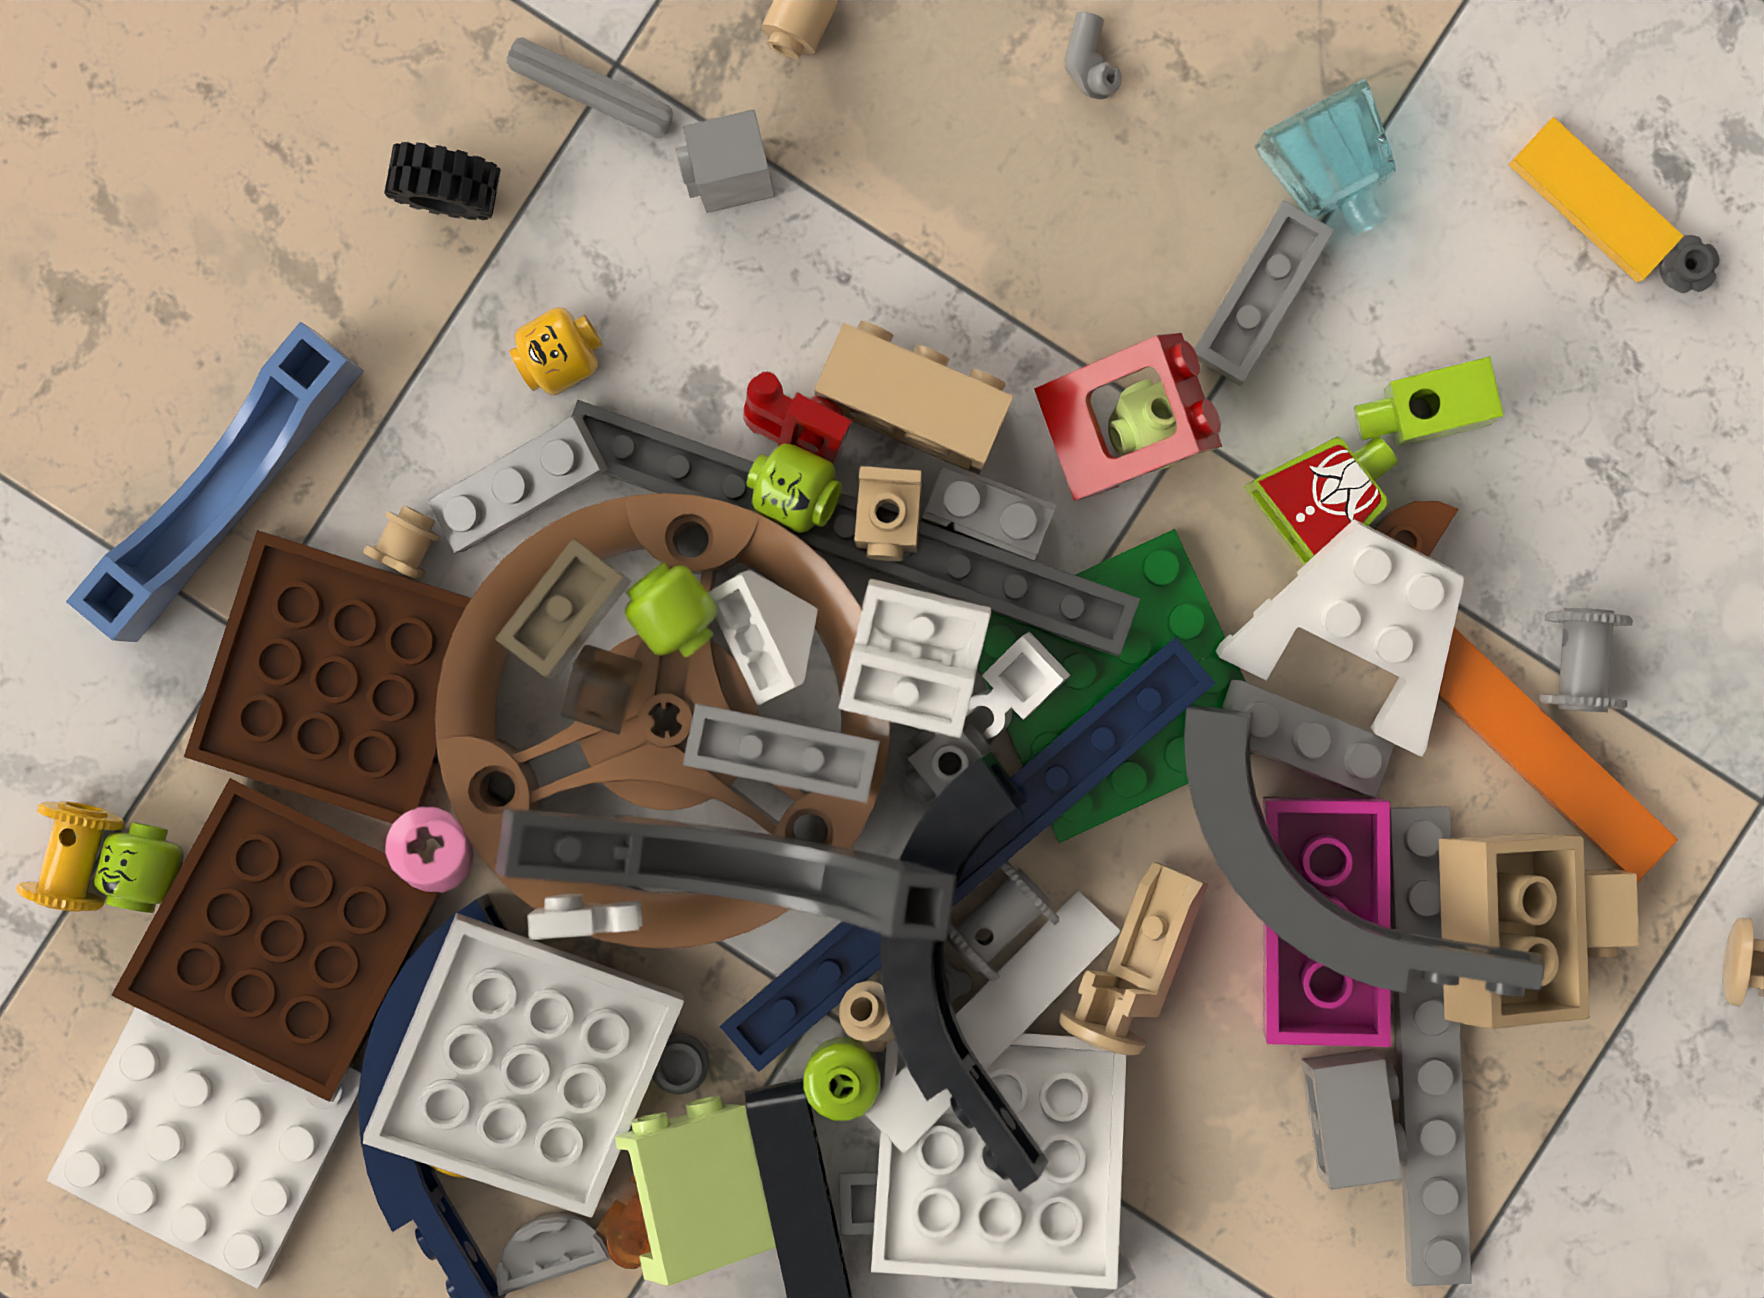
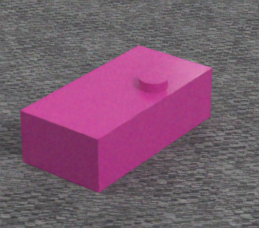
M1263 797L1264 819L1275 841L1299 873L1319 892L1340 907L1365 920L1390 928V801L1384 798ZM1263 922V1033L1266 1044L1391 1047V990L1371 986L1344 976L1310 959L1284 941Z

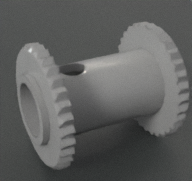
M1564 608V611H1550L1545 614V621L1563 623L1559 695H1540L1539 701L1542 704L1558 705L1560 710L1608 713V709L1626 708L1627 700L1609 699L1613 626H1632L1633 619L1627 615L1614 614L1612 610L1590 608Z
M1008 861L1000 868L1009 878L957 927L949 920L946 936L948 942L976 972L981 971L991 981H996L1000 975L989 962L1035 918L1043 913L1054 925L1059 922V916L1049 906L1052 902L1020 868L1016 871ZM981 928H987L991 930V936L984 941L978 940L976 938L977 931Z

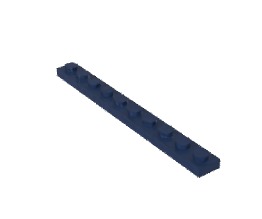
M1174 637L1010 777L1027 802L1001 821L982 841L970 858L958 881L952 898L951 908L1216 684L1177 637ZM841 921L726 1019L720 1028L757 1072L761 1071L841 1003L847 990L857 983L868 980L881 969L880 947L882 934Z

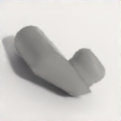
M1078 12L1075 16L1065 57V68L1086 96L1099 100L1105 99L1119 89L1122 78L1117 66L1110 68L1111 65L1105 62L1097 51L1104 19L1093 13Z

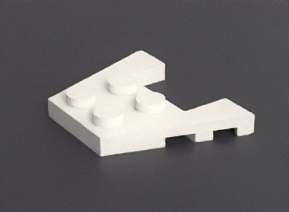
M1354 519L1296 573L1299 576L1273 600L1268 598L1253 612L1254 617L1234 636L1229 634L1219 644L1216 653L1219 658L1267 681L1296 628L1300 627L1399 676L1398 681L1370 728L1376 735L1422 757L1427 749L1465 577L1458 571Z

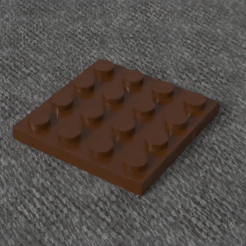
M257 530L184 757L393 824L404 813L423 807L438 760L435 716L437 689L443 660L453 632L472 598Z
M229 778L111 996L328 1102H333L373 1027L377 1013L388 990L404 967L442 893L425 892L412 887L391 868L385 853Z

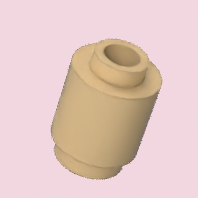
M773 0L761 26L764 33L769 36L767 45L779 54L795 60L799 59L801 53L814 55L838 5V0Z

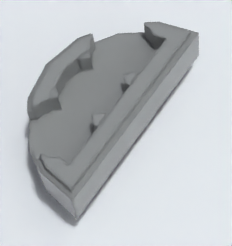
M567 1213L540 1215L522 1225L504 1247L496 1271L498 1295L501 1296L611 1260L615 1252L605 1234L585 1218Z

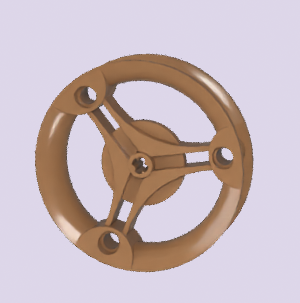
M671 493L631 495L606 500L576 510L551 522L524 540L509 553L482 582L466 606L453 632L443 660L437 689L435 716L437 752L443 782L451 806L465 835L480 858L504 885L534 909L545 907V897L564 894H582L583 904L599 903L601 905L641 901L643 926H640L639 930L597 932L587 936L631 947L668 949L720 942L750 932L778 918L790 910V908L693 892H647L619 885L510 878L495 873L504 808L540 811V800L563 790L602 782L619 797L638 806L655 810L690 808L714 798L748 816L771 835L797 839L794 833L796 820L805 814H815L826 822L828 828V836L822 844L851 849L873 810L883 781L889 752L891 721L841 709L840 733L879 741L867 803L811 791L805 792L801 789L773 784L795 801L785 811L780 821H777L731 785L738 776L683 765L696 703L759 716L758 705L736 659L723 647L715 643L713 636L687 657H684L678 649L667 655H656L639 634L622 641L606 653L589 674L580 695L577 721L546 741L521 752L516 747L496 736L497 695L501 675L510 650L495 639L572 539L579 541L602 560L622 553L646 549L661 563L665 562L669 569L682 565L689 568L693 574H701L700 583L707 592L714 589L717 572L724 571L739 562L756 570L777 586L818 608L815 629L828 652L836 676L840 699L862 609L846 584L821 556L804 541L779 524L751 510L721 500ZM698 525L704 527L709 537L707 549L697 557L688 558L683 556L678 549L677 542L680 533L689 526ZM711 621L707 626H708L709 629L712 631V621ZM672 704H674L681 710L676 720L682 725V728L676 735L674 730H668L663 735L657 730L661 720L655 715V712L659 706H662V709H671ZM580 741L583 754L590 767L539 788L536 774L529 761ZM497 771L509 775L515 785L514 797L506 805L494 801L488 791L489 780Z

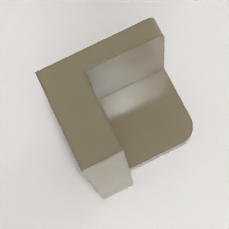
M572 539L495 640L543 677L557 678L630 585L631 580L621 572L616 571L579 541Z

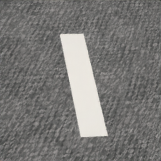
M1079 890L1056 912L1059 916V922L1054 925L1048 920L998 971L1000 977L996 981L989 980L955 1015L965 1040L985 1071L1121 932ZM906 1065L880 1091L874 1106L865 1115L905 1154L951 1107L950 1097L952 1095L946 1088L929 1101H926Z

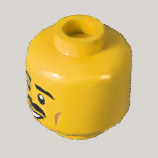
M553 308L521 326L515 332L516 347L509 350L520 375L532 391L541 388L549 395H557L590 377L597 371L598 361L594 350L600 348L603 344L585 314L575 320L572 314L565 308Z

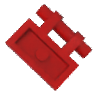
M768 371L759 373L748 384L746 401L743 408V420L753 433L761 434L778 443V446L784 443L798 446L829 460L835 467L852 420L843 416V411L839 406L820 396L808 398L798 392L794 399L783 394V386L777 376Z

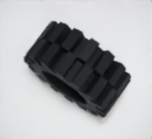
M409 142L395 143L392 147L384 194L399 204H409V207L417 210H429V213L439 215V213L458 219L461 216L468 220H476L477 218L488 220V218L493 216L501 169L493 162H486L485 158L468 156V152L461 150L451 151L447 150V147L436 145V147H430L426 143L416 142V145Z

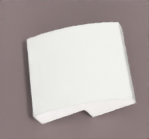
M870 579L838 709L960 738L991 608Z

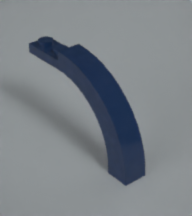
M487 894L477 898L457 912L509 931ZM454 914L434 931L406 962L388 990L377 1013L366 1045L360 1076L358 1105L360 1141L367 1175L377 1203L391 1231L394 1232L414 1220L418 1227L415 1229V1237L419 1247L428 1259H437L448 1277L445 1284L449 1297L505 1298L507 1294L498 1295L497 1278L446 1194L435 1169L428 1164L363 1144L364 1132L456 914Z

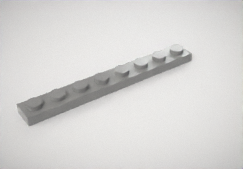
M1450 807L1390 808L1391 929L1442 938L1439 839L1451 838ZM1409 969L1406 994L1393 991L1397 1080L1399 1086V1123L1403 1127L1408 1149L1407 1159L1401 1160L1406 1279L1412 1286L1472 1284L1460 1023L1444 1020L1443 985L1421 979L1422 971Z

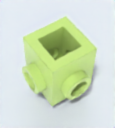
M1151 380L1137 382L1121 392L1119 395L1120 399L1108 420L1109 438L1115 451L1120 456L1171 437L1177 429V423L1162 382L1153 385ZM1174 464L1168 465V466L1163 467V468L1158 469V470H1162V469L1168 468V467H1170V466H1172V465H1174Z

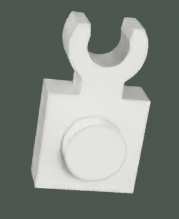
M1028 632L1022 635L982 675L994 689L983 690L971 697L966 716L976 711L980 706L988 707L993 712L994 722L986 729L983 735L987 739L993 738L1009 726L1012 720V708L1024 720L1071 675Z
M582 894L545 897V907L537 908L528 914L530 940L593 935L597 932L639 930V927L643 926L641 901L601 905L599 903L583 904Z

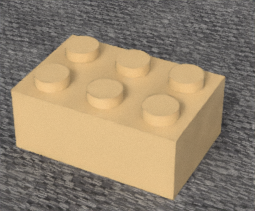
M860 321L858 327L855 328L843 322L814 389L815 396L832 401L841 408L843 416L857 424L980 475L1013 399V395L1003 391L1006 383L989 373L977 369H972L970 375L967 376L948 368L947 365L950 359L928 347L916 345L914 351L911 352L892 344L891 341L894 335L875 324Z
M1524 833L1439 839L1442 938L1541 954L1544 963L1541 990L1525 988L1523 996L1494 993L1485 989L1486 981L1460 977L1459 985H1443L1444 1020L1497 1029L1590 1019L1584 836Z

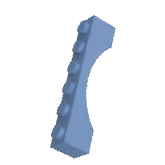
M300 321L263 365L239 412L199 467L146 522L104 555L66 602L112 641L138 642L361 376L364 370L320 333Z

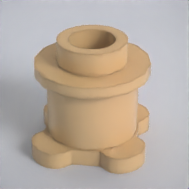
M405 505L402 506L399 514L387 510L385 517L389 521L377 545L372 547L366 544L363 553L409 577L423 579L426 571L419 566L432 540L438 542L441 537L431 531L435 520Z
M864 981L855 984L847 990L839 1008L840 1024L846 1034L855 1040L861 1041L868 1051L881 1053L888 1043L895 1040L887 1013L883 985L878 982Z

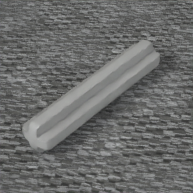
M523 37L517 38L509 50L506 63L512 71L651 136L662 138L671 125L673 112L669 105Z

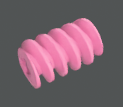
M419 807L404 813L393 823L386 838V856L391 868L412 887L425 892L443 893L457 887L467 877L473 864V847L465 835L461 824L450 813L435 807ZM434 838L444 848L437 849L434 852L435 861L427 863L418 853L426 851V841Z

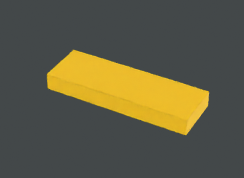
M1555 117L1548 120L1508 163L1519 176L1636 283L1644 280L1684 237Z

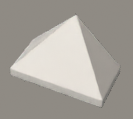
M751 570L740 573L708 592L717 605L715 617L757 705H761L804 683L818 608Z

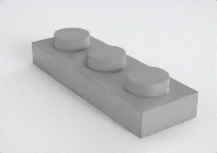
M1283 200L1196 344L1194 350L1199 362L1241 386L1335 230Z
M572 416L429 499L428 503L454 553L465 552L608 470V467L582 416Z
M1231 680L1222 708L1253 713L1250 752L1362 796L1377 797L1394 743L1244 681Z
M696 703L683 765L867 803L879 741Z

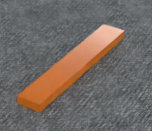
M1455 627L1453 628L1438 698L1614 866L1620 870L1637 874L1638 883L1678 839Z

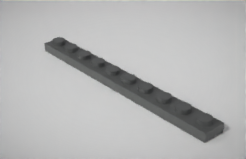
M577 400L571 417L582 416L608 467V470L601 474L655 493L696 495L725 501L755 512L752 503L753 489L747 487V478L754 463L753 461ZM843 493L840 494L834 512L823 527L815 524L809 531L804 533L794 532L783 527L814 550L952 599L991 608V613L1117 658L1121 654L1140 598L920 521L917 553L904 552L902 561H882L867 558V549H858L854 541L858 499ZM879 507L876 512L877 519L883 523H891L899 516V513L883 507Z

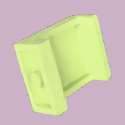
M709 1096L691 1101L685 1105L686 1114L668 1119L666 1112L637 1118L631 1121L632 1131L615 1136L617 1149L627 1150L631 1157L651 1252L639 1255L645 1280L671 1286L776 1248L745 1105L722 1103L721 1096Z

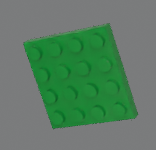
M1175 529L1075 574V576L1140 598L1119 658L991 613L977 665L987 690H993L994 688L982 675L1022 635L1030 632L1071 675L1024 720L1012 708V720L1006 731L1022 766L1174 637H1177L1216 682L1215 685L1192 704L1222 708L1231 680L1246 682L1238 666L1219 658L1216 653V649L1225 639V635ZM1186 709L1050 824L1059 843L1189 784L1186 773L1184 744Z

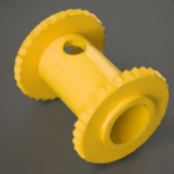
M72 801L42 802L38 805L37 812L54 819L39 880L38 882H19L16 891L21 897L52 909L72 912L97 911L101 909L104 905V899L89 893L88 888L104 829L122 830L125 825L123 819L109 813L105 809Z

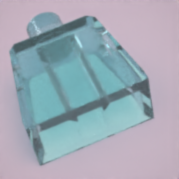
M1366 79L1265 130L1254 146L1260 157L1302 211L1315 219L1339 208L1354 236L1370 230L1387 219L1372 190L1385 183L1396 171V167L1370 86Z

